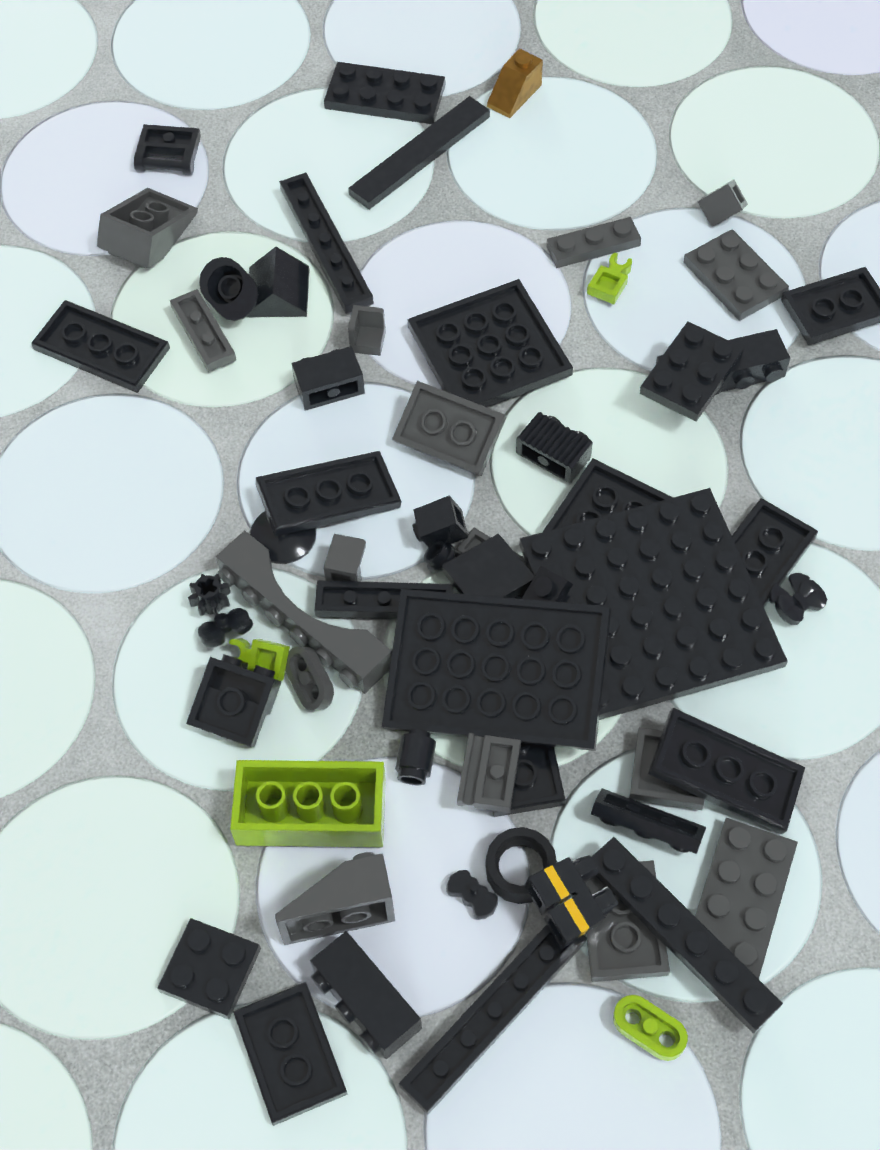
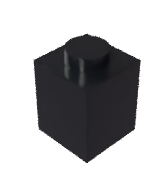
M450 495L413 509L416 523L412 524L414 534L419 542L423 541L428 547L438 540L453 544L468 538L463 511Z

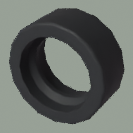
M525 827L511 828L497 835L489 845L485 860L487 881L494 893L505 901L516 904L532 903L533 900L524 885L511 884L503 878L499 870L500 857L511 847L525 846L532 848L540 855L543 869L557 863L555 849L548 838L536 830Z

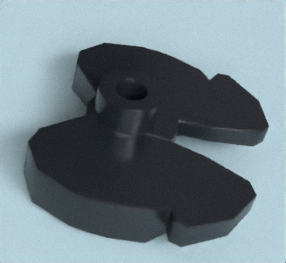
M802 573L789 575L788 580L795 592L793 596L778 584H774L769 591V602L771 604L775 603L779 616L790 625H798L803 620L804 612L807 609L822 610L828 600L820 585L814 580H809L810 577Z
M235 608L229 611L228 614L220 613L216 615L214 621L203 623L198 628V635L206 647L220 646L225 642L224 634L232 630L239 635H243L252 628L253 621L245 609Z

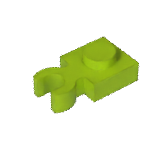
M613 253L609 258V267L600 265L587 286V294L615 305L628 283L632 259L629 258L625 264L620 265L617 264L618 253Z
M243 638L231 639L229 641V644L236 645L240 649L239 657H231L243 660V664L248 663V670L254 671L255 665L275 671L274 679L279 681L284 679L290 646L259 638L253 639L252 646Z

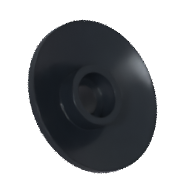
M264 511L254 521L250 535L269 550L271 563L287 564L298 561L311 551L316 541V527L275 536L266 511Z

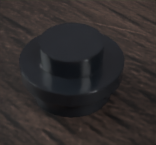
M441 540L432 543L424 554V562L427 563V568L433 573L442 571V565L455 558V548L449 542L444 543Z

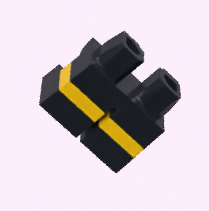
M590 855L574 861L567 857L529 876L524 885L541 915L547 913L544 920L561 949L567 947L588 931L600 926L606 918L605 916L618 905L616 897L608 886L593 895L585 883L599 874L598 868Z

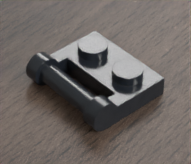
M143 124L134 155V169L136 171H145L146 168L173 170L192 175L201 138L200 129ZM148 154L182 156L183 159L158 158L147 156Z

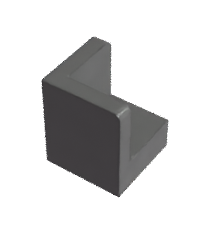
M732 179L697 201L711 226H716L742 211L748 205L735 179Z
M353 305L348 326L349 345L352 346L354 353L381 356L386 334L384 309Z
M339 534L333 535L323 567L325 581H362L360 565L366 548V541L364 539Z

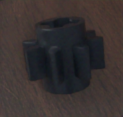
M201 574V577L195 583L189 584L192 593L188 597L190 606H198L200 616H203L205 613L216 616L224 606H230L227 597L231 593L229 584H221L219 574L215 576Z

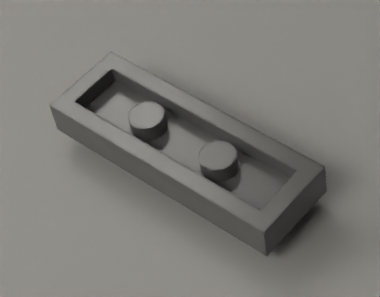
M627 217L547 238L546 247L556 268L639 247L641 246L642 238L632 218Z
M198 289L170 300L172 310L208 372L236 361L233 348Z

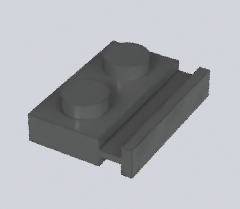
M474 733L468 734L457 806L470 805L477 809L505 813L511 812L521 740L488 735L480 737L474 736Z

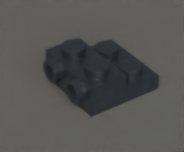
M223 654L222 660L210 657L186 724L255 748L266 714H271L282 681L274 679L275 671L255 665L254 671H250L241 667L243 660Z

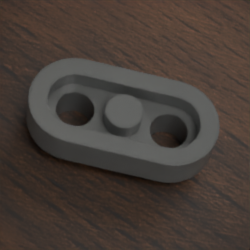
M293 647L289 651L285 671L301 704L308 710H324L328 708L334 697V688L316 651L310 647Z

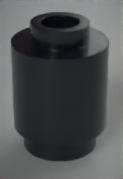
M412 729L409 733L401 736L395 770L398 772L397 779L400 782L419 786L424 785L426 778L431 776L436 741L430 737L431 734L429 732Z

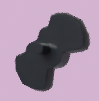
M459 870L450 876L446 885V892L449 896L461 897L464 905L472 907L474 917L478 920L486 919L494 914L498 905V896L495 893L489 892L486 886L480 885L478 880L472 877L468 870Z

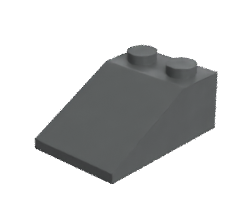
M146 188L100 214L97 247L108 251L112 256L129 260L138 267L150 268L164 259L196 216L198 208L153 189Z
M364 852L355 855L352 860L343 862L276 913L275 919L284 946L340 934L345 931L349 932L395 922L392 894L383 853L375 855L372 852Z

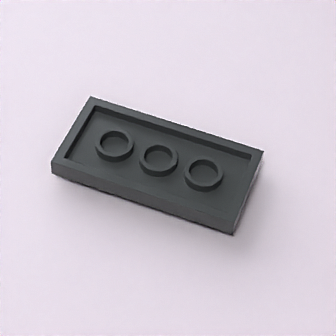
M726 817L695 917L759 979L798 841Z

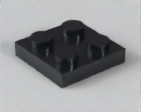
M190 918L157 989L160 993L229 1020L260 953V944Z

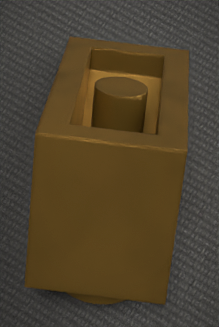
M519 48L503 65L488 99L487 107L511 118L542 86L543 60Z

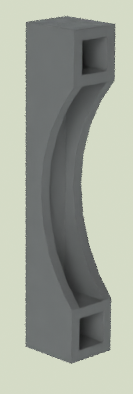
M245 530L215 556L219 567L217 573L224 583H228L230 587L235 585L241 590L242 596L252 606L258 604L265 610L266 616L276 626L282 624L288 629L290 636L298 645L302 647L307 645L314 649L322 664L327 668L331 665L337 670L342 681L350 688L356 686L366 694L390 670L392 650L368 630L348 629L330 625L311 617L299 609L284 594L277 583L272 570L269 550Z

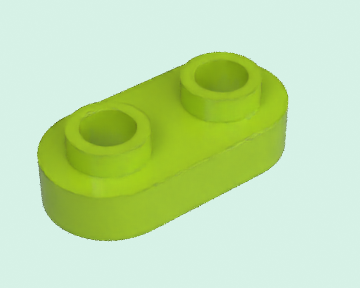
M638 995L625 996L616 1004L613 1022L618 1032L660 1060L671 1061L682 1055L688 1042V1035L681 1022ZM628 1013H635L640 1021L637 1024H630L625 1016ZM662 1035L670 1036L673 1040V1045L670 1047L663 1046L659 1041V1037Z

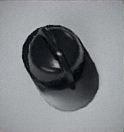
M215 258L205 265L199 279L200 291L204 298L226 320L238 321L248 316L256 306L258 299V288L253 278L239 263L231 258Z

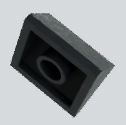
M277 246L249 267V275L257 285L258 299L256 306L246 317H307L309 265Z

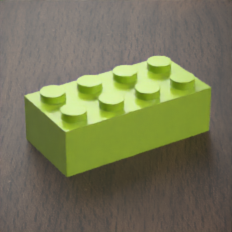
M236 760L230 827L236 846L383 847L386 791L384 762Z

